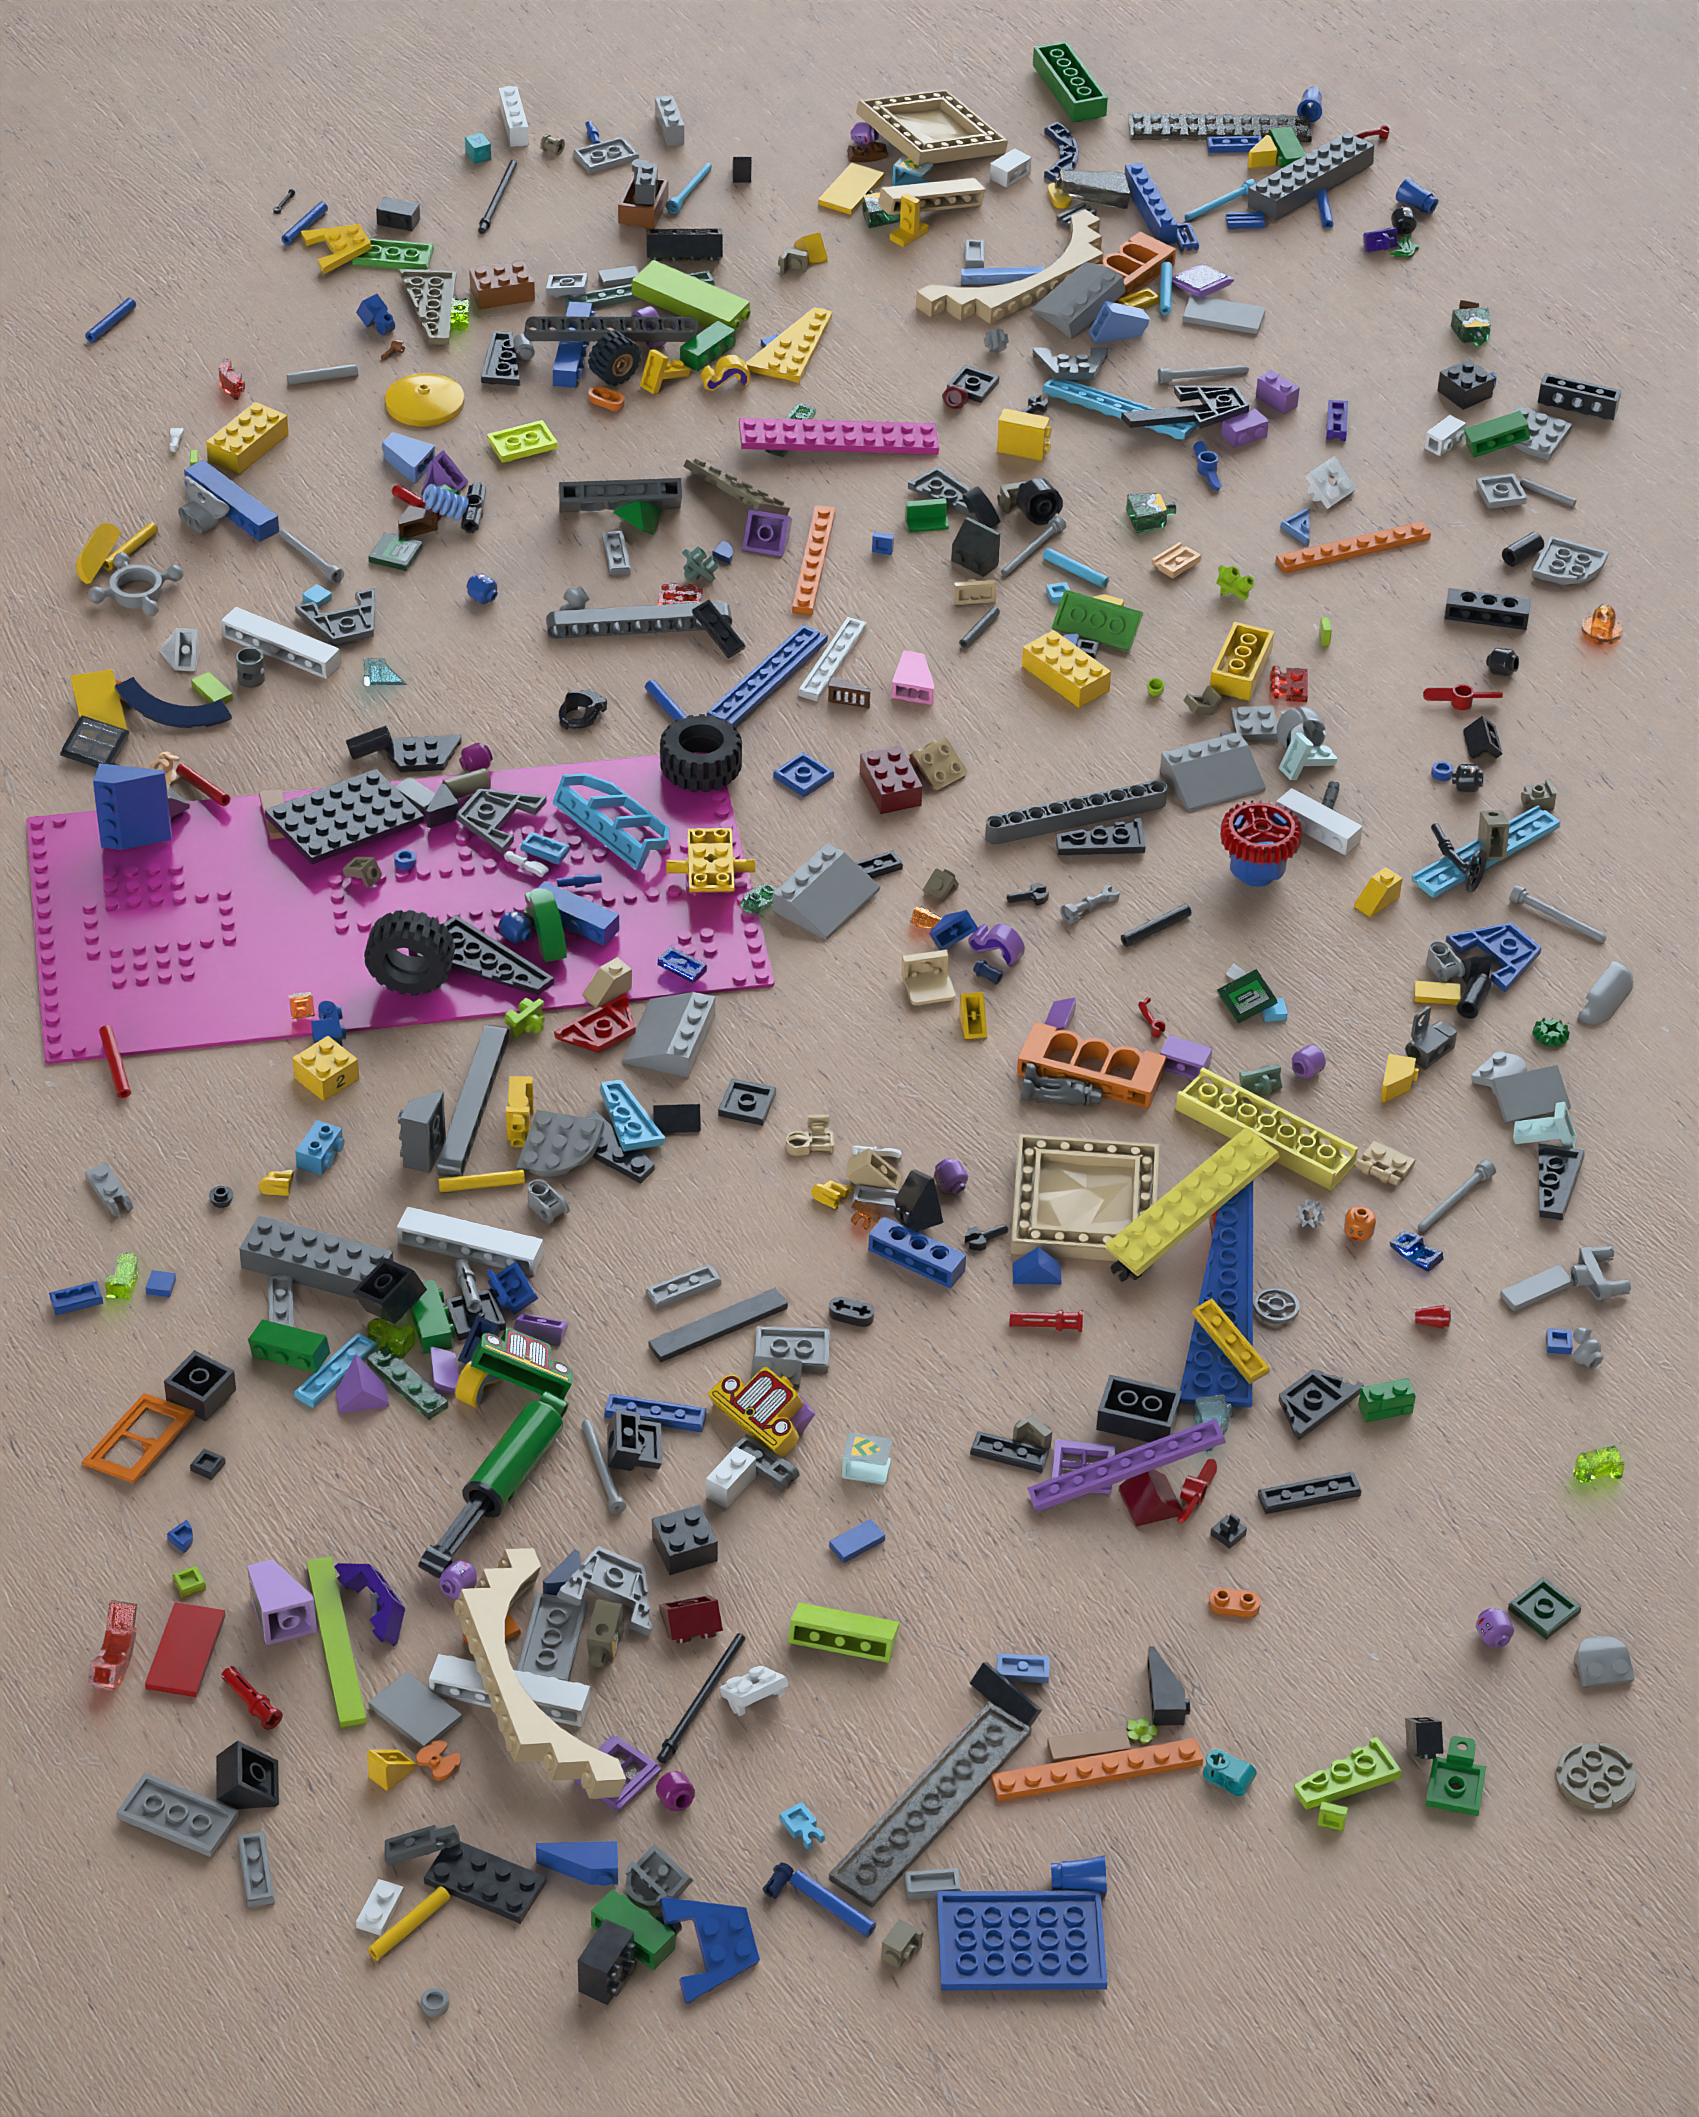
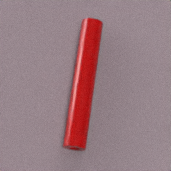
M186 764L177 766L176 774L219 805L226 806L229 804L230 796Z
M105 1025L99 1029L117 1095L119 1098H126L130 1096L131 1089L113 1028L110 1025Z

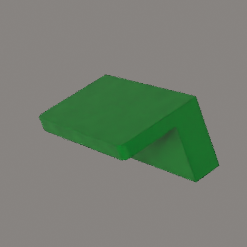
M946 498L906 502L905 519L909 532L949 529L946 517Z

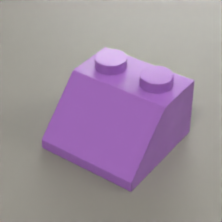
M749 510L742 550L783 556L790 536L792 518L786 515Z

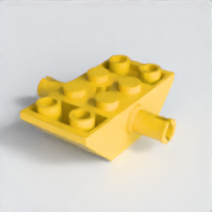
M732 828L687 829L688 858L686 860H666V874L686 873V876L689 878V893L734 892L735 873H755V858L735 859L733 857Z

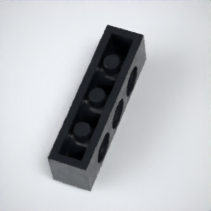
M1545 373L1540 384L1537 403L1562 408L1567 411L1579 412L1584 415L1614 420L1619 407L1621 390Z
M1449 588L1444 619L1527 630L1531 599Z

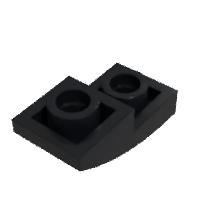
M979 486L962 495L969 513H975L979 523L992 528L1001 522L992 503Z

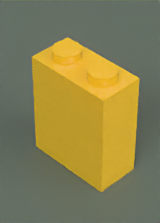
M1004 408L998 420L997 452L1043 461L1045 454H1049L1051 442H1048V438H1050L1052 433V426H1049L1050 418Z

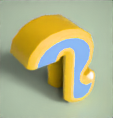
M470 1361L463 1368L455 1388L456 1398L477 1408L484 1393V1386L500 1382L503 1379L471 1367Z

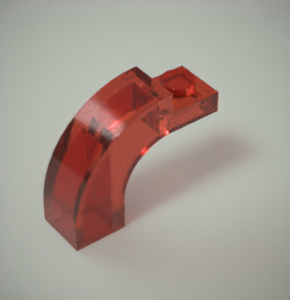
M116 1600L109 1602L105 1637L98 1656L91 1660L88 1687L114 1691L123 1681L136 1639L137 1628H135L138 1604Z

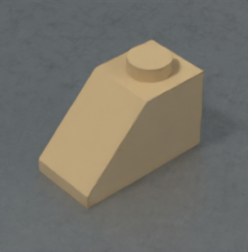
M618 957L604 964L598 969L583 992V998L595 1008H598L632 989V969Z
M870 1148L849 1159L846 1177L856 1185L899 1191L901 1174Z

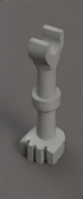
M1106 885L1104 890L1094 897L1088 896L1076 905L1067 903L1061 906V916L1072 926L1080 920V912L1092 910L1095 908V905L1102 902H1116L1119 899L1120 892L1111 893L1112 885Z

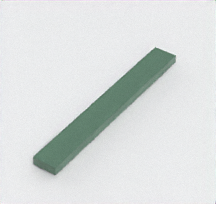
M709 271L687 274L713 286L715 284ZM632 284L585 292V294L577 297L571 295L563 297L566 309H568L569 302L592 303V308L642 300L632 294Z

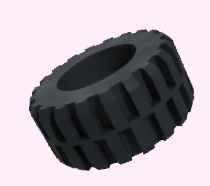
M699 714V716L688 715L685 719L679 718L675 723L672 722L661 735V770L675 786L679 785L684 790L691 789L692 792H697V790L709 792L711 789H721L723 785L726 787L732 780L736 779L742 768L741 735L731 723L728 724L727 720L723 718L717 719V716L711 715L709 717L705 716V714ZM696 752H706L707 754H695V753H696Z
M397 910L394 914L390 912L384 915L383 918H379L374 926H372L364 953V962L367 969H369L370 975L373 978L376 977L377 983L381 986L385 985L388 990L399 991V994L403 995L406 993H411V995L427 994L431 990L434 991L441 987L448 978L455 952L454 939L451 933L448 932L447 927L443 923L439 924V920L435 917H428L427 913L424 912L416 913L415 910H407V912ZM396 949H411L420 953L423 957L407 956Z

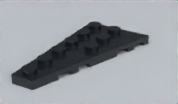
M455 915L444 923L448 932L451 933L455 944L451 969L537 996L554 985V977L459 916ZM408 949L409 956L423 957L420 953Z

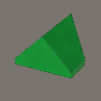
M637 501L615 509L614 513L641 531L653 535L661 509L645 502Z

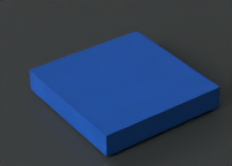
M802 752L775 770L773 778L802 797H806L833 779L834 771Z

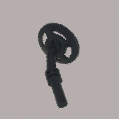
M1432 824L1431 829L1439 842L1438 847L1440 851L1466 875V890L1474 892L1484 874L1486 852L1480 849L1474 854L1470 862H1464L1454 852L1452 843L1445 837L1439 824Z

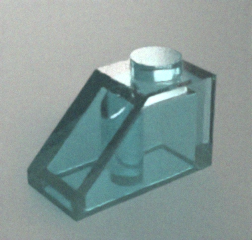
M1224 1394L1195 1398L1193 1417L1196 1425L1217 1418L1224 1435L1229 1427V1419L1233 1417L1231 1404L1226 1402ZM1213 1448L1207 1449L1206 1452L1212 1451Z

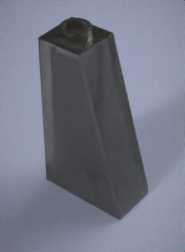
M1059 170V175L1055 178V189H1058L1059 196L1121 209L1128 208L1130 190L1124 172Z

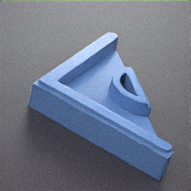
M1309 508L1282 521L1280 525L1281 529L1306 546L1309 545Z

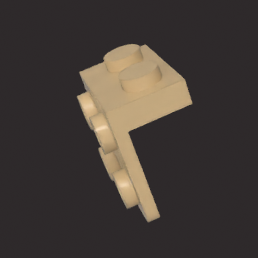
M947 737L938 742L934 740L928 743L925 749L921 751L916 749L908 755L910 757L908 760L912 767L918 766L934 791L944 788L967 774V769Z
M947 950L902 956V978L912 1005H923L955 999V991L948 975Z

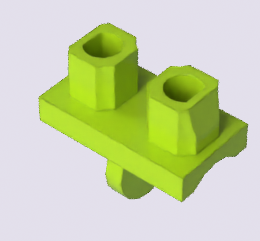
M1221 565L1218 567L1219 576L1216 584L1221 586L1220 593L1226 596L1231 592L1244 601L1248 599L1249 591L1254 587V578L1249 575L1244 578L1241 577L1239 569L1235 566L1227 568Z
M525 998L519 1004L520 1014L513 1010H509L505 1014L504 1023L511 1028L510 1035L516 1039L525 1031L528 1033L533 1031L537 1034L543 1031L544 1025L542 1022L545 1021L542 1006L544 1001L539 998L533 1002Z

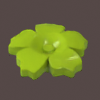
M1146 1716L1139 1718L1137 1722L1130 1719V1721H1127V1736L1133 1742H1138L1139 1740L1142 1745L1149 1744L1152 1741V1737L1157 1736L1158 1728H1155V1725H1150V1718Z

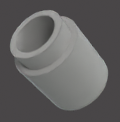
M518 334L513 340L516 357L522 361L530 360L535 354L533 343L527 340L524 334Z

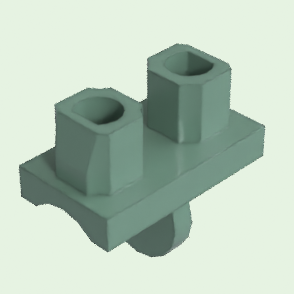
M699 546L692 552L687 549L682 552V555L687 558V564L683 567L686 579L690 581L695 578L699 579L701 575L710 582L716 579L713 572L720 565L713 556L703 561L707 555Z
M1266 1065L1258 1070H1245L1239 1073L1241 1087L1253 1094L1263 1093L1268 1095L1271 1094L1272 1090L1282 1088L1281 1067L1279 1065Z

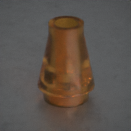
M915 906L910 923L915 924V927L933 929L942 917L923 906L921 908Z

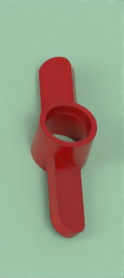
M1458 684L1454 688H1426L1423 692V698L1427 701H1451V705L1455 709L1468 710L1472 706L1473 698H1503V693L1474 692L1471 686Z
M1214 1459L1206 1461L1197 1478L1190 1475L1186 1477L1180 1499L1187 1502L1177 1519L1180 1524H1183L1188 1519L1196 1504L1201 1505L1207 1488L1217 1472V1463Z

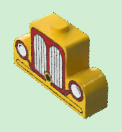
M763 1367L745 1386L738 1376L727 1375L707 1393L712 1403L755 1440L780 1457L784 1458L797 1444L799 1439L798 1432L790 1419L802 1408L803 1402L798 1393L793 1389L794 1385L785 1376L780 1378L768 1367Z

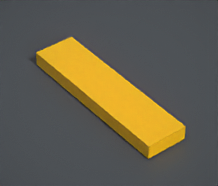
M1212 1298L1192 1309V1315L1249 1384L1270 1373V1367Z

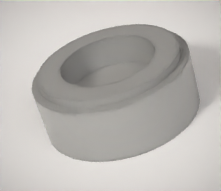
M440 1988L426 1990L421 1996L422 2011L431 2017L443 2015L449 2008L448 1994Z

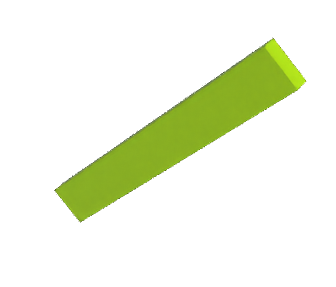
M332 1556L306 1560L340 1728L365 1724L366 1715Z

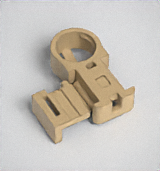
M808 1115V1128H811V1131H794L786 1136V1150L791 1155H809L810 1151L819 1150L830 1151V1154L834 1153V1134L829 1130V1115ZM793 1141H801L805 1144L801 1146H794L790 1143Z

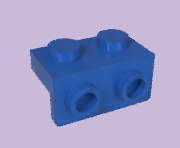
M517 1261L498 1274H495L491 1268L487 1270L490 1277L488 1284L495 1293L498 1292L500 1295L497 1297L498 1302L504 1309L509 1308L514 1315L539 1299Z

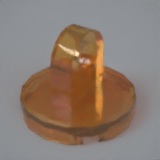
M1601 604L1595 609L1594 614L1585 617L1582 622L1581 631H1583L1584 638L1592 643L1603 645V642H1609V644H1614L1622 637L1623 625L1616 618L1615 611L1611 606Z

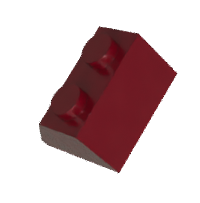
M710 1595L659 1604L667 1636L669 1639L675 1640L676 1643L690 1642L691 1637L701 1635L702 1639L717 1636L716 1632L723 1631L718 1600Z

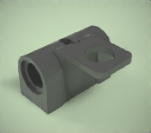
M1429 1006L1414 1016L1411 1032L1412 1041L1405 1046L1407 1056L1416 1058L1415 1063L1425 1070L1455 1048L1457 1036L1456 1030L1441 1021L1436 1022L1432 1026L1429 1024L1431 1013ZM1424 1015L1423 1020L1419 1023V1020Z

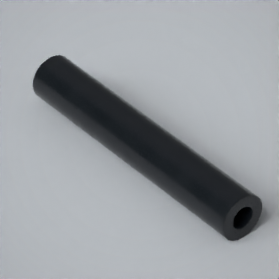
M1184 904L1122 934L1121 941L1123 945L1128 947L1191 916V908Z

